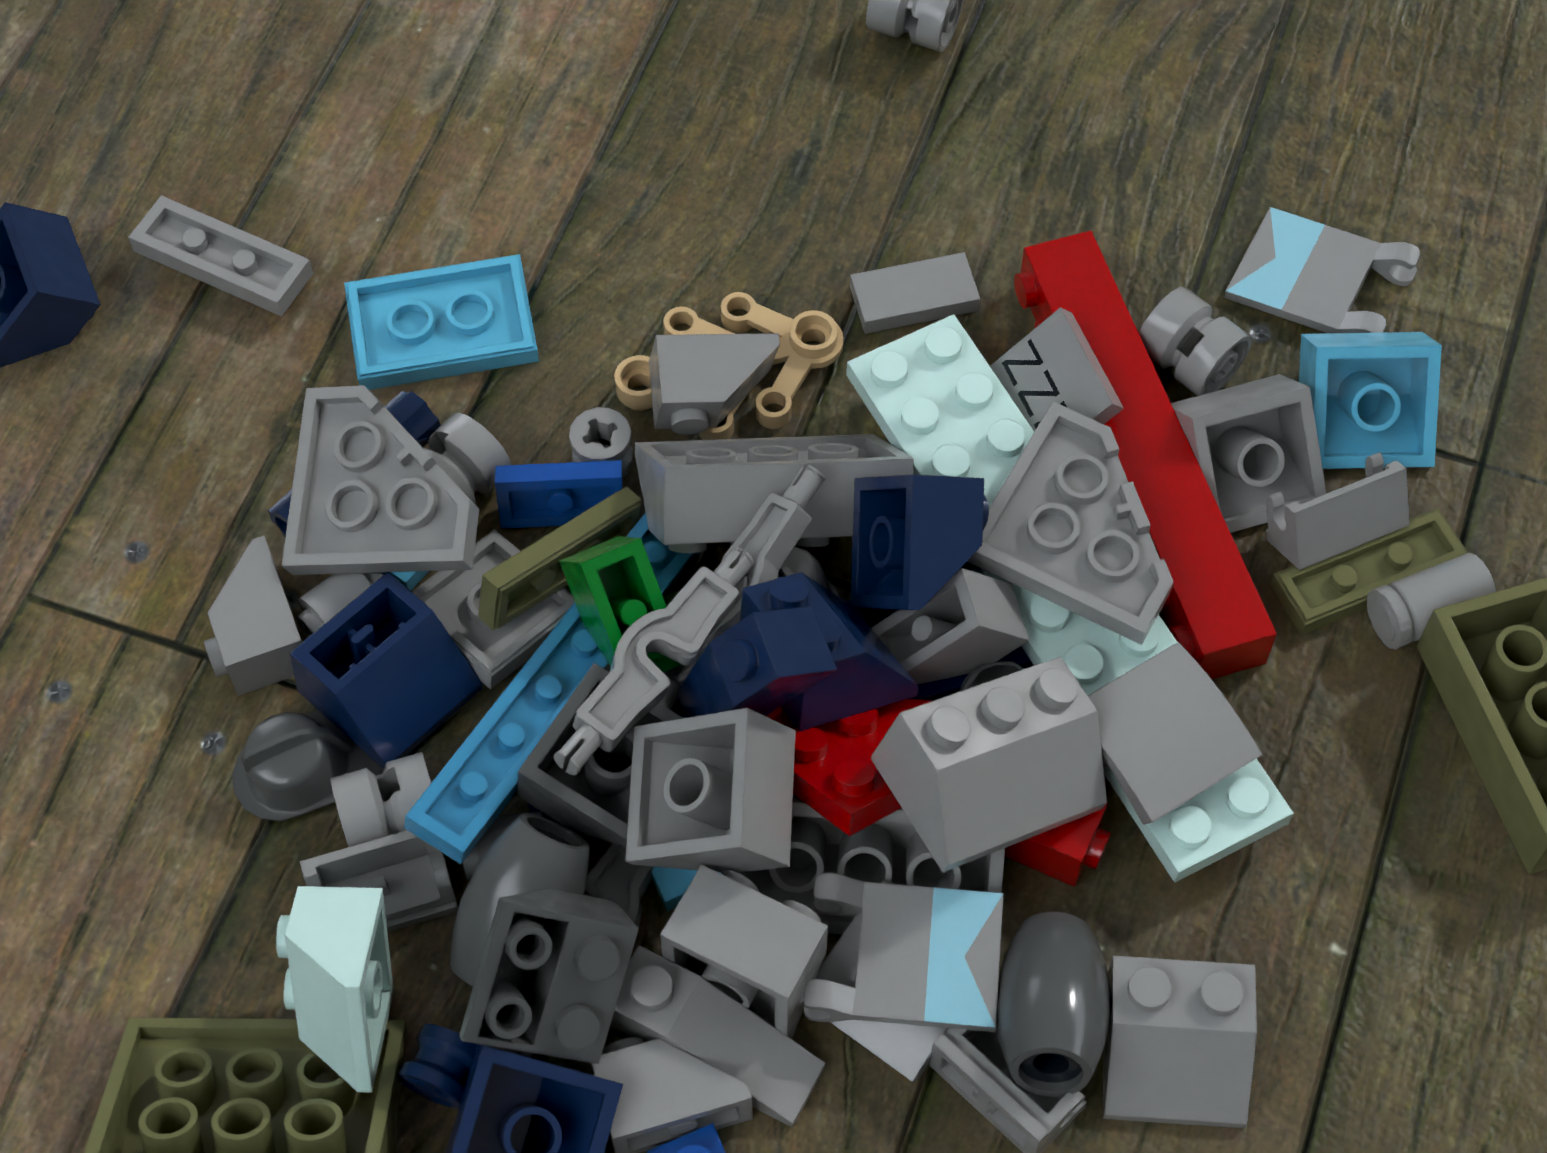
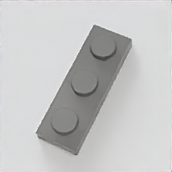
M162 195L128 237L134 252L281 317L314 274L310 259Z

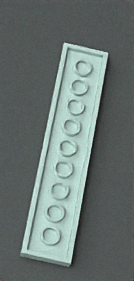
M953 314L847 362L846 376L890 444L914 458L913 474L985 478L984 495L990 507L1034 434V431L956 316ZM967 561L973 572L1011 583ZM1011 583L1030 640L1023 644L1022 648L1035 666L1061 656L1087 696L1171 645L1178 643L1159 614L1143 644L1140 645ZM1255 759L1155 822L1143 825L1109 765L1104 766V775L1174 883L1288 825L1294 814L1259 761Z

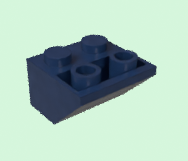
M389 572L385 573L290 652L297 691L383 769L386 762L407 756L482 690V682L434 611Z

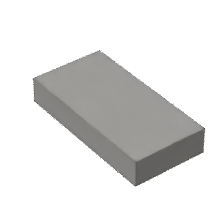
M965 252L850 275V289L864 334L938 320L953 314L957 316L977 312L980 309L981 299Z

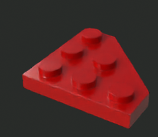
M906 699L800 732L781 707L766 715V717L796 730L793 794L848 836L901 809L902 807L870 757L900 712L932 701Z

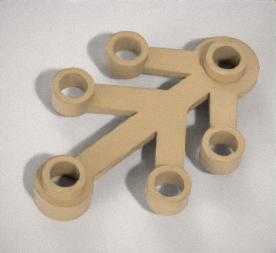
M743 292L731 293L721 302V322L726 329L698 318L697 313L688 307H675L669 310L663 319L664 335L735 334L747 332L752 328L765 334L779 333L780 345L772 365L782 362L786 363L773 386L763 389L757 395L755 401L756 418L762 426L769 429L782 428L789 423L792 417V399L810 370L832 364L839 358L843 350L842 330L830 315L821 311L811 310L800 313L792 319L757 304L753 297ZM735 309H743L748 312L743 316L730 314ZM677 324H687L691 326L688 330L685 331H677L673 329V327ZM809 341H817V342H820L821 344H819V345H808V344H805V343H807V342H809ZM643 355L626 358L617 366L615 371V386L618 399L625 406L636 411H644L653 407L649 371L650 357ZM636 386L648 387V389L642 391L632 390ZM742 401L723 419L725 422L723 426L707 428L705 431L698 433L702 440L730 439L734 432V414ZM769 404H779L783 409L778 412H769L764 407Z

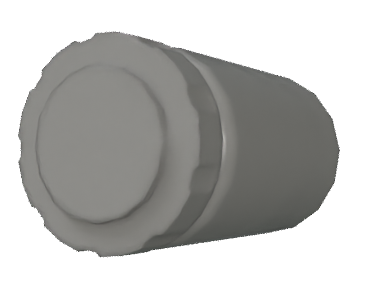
M1469 552L1388 585L1372 589L1367 594V611L1378 637L1388 648L1396 650L1420 639L1434 609L1496 592V587L1491 573L1484 562L1477 555Z

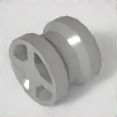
M596 407L581 413L570 426L569 440L572 448V461L622 460L623 478L627 476L633 466L634 458L631 445V428L628 420L620 412L610 408ZM599 440L610 441V446L601 444Z

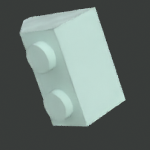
M298 886L290 915L280 916L276 933L277 955L279 958H288L289 963L284 981L286 1010H295L299 1039L357 1092L372 1093L394 994L383 888Z

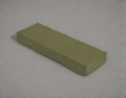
M625 486L482 575L478 617L492 630L499 629L568 585L559 560L617 536L626 537L638 522L641 498Z
M1439 508L1409 519V526L1301 570L1292 566L1274 573L1270 587L1299 634L1302 636L1367 609V594L1372 589L1388 585L1468 553Z

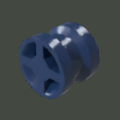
M424 1024L416 1038L419 1049L414 1059L403 1063L397 1078L405 1087L421 1097L448 1108L458 1109L465 1088L464 1083L468 1077L477 1044L462 1041L459 1033L435 1024Z

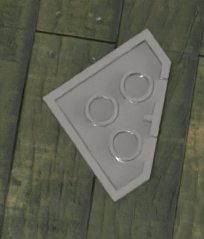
M365 385L306 388L282 567L292 575L473 570L479 508Z
M1053 401L989 507L988 521L983 530L982 546L972 555L968 562L1142 645L1165 604L1174 581L1165 559L1160 560L1149 534L1151 525L1133 481L1128 482L1118 457L1119 447L1111 428Z

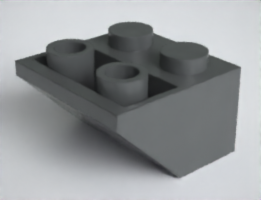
M550 888L500 897L459 1037L464 1042L599 1064L639 928L620 906L612 900Z

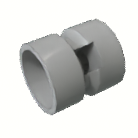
M869 0L866 25L870 30L895 38H899L907 32L910 35L911 43L943 52L953 37L964 0Z
M1178 287L1164 297L1152 310L1143 323L1139 335L1151 361L1161 369L1175 367L1174 377L1176 381L1193 394L1199 396L1221 390L1235 375L1247 357L1252 345V338L1226 317L1212 319L1213 310L1208 303L1187 287Z
M453 413L429 437L428 444L430 450L424 448L475 504V492L487 495L495 487V466L511 465L509 456L498 440L479 422L462 413Z
M423 752L386 762L383 774L374 775L365 768L330 778L348 847L406 831L404 828L406 814L431 784Z

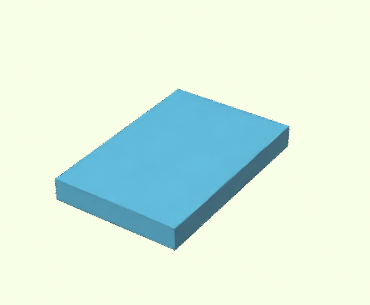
M520 254L344 283L359 386L365 385L371 390L539 362Z

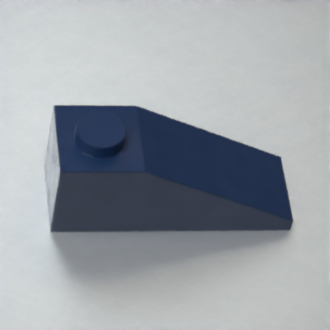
M812 606L753 612L709 642L677 691V696L686 718L749 708L766 716L835 672L837 667Z

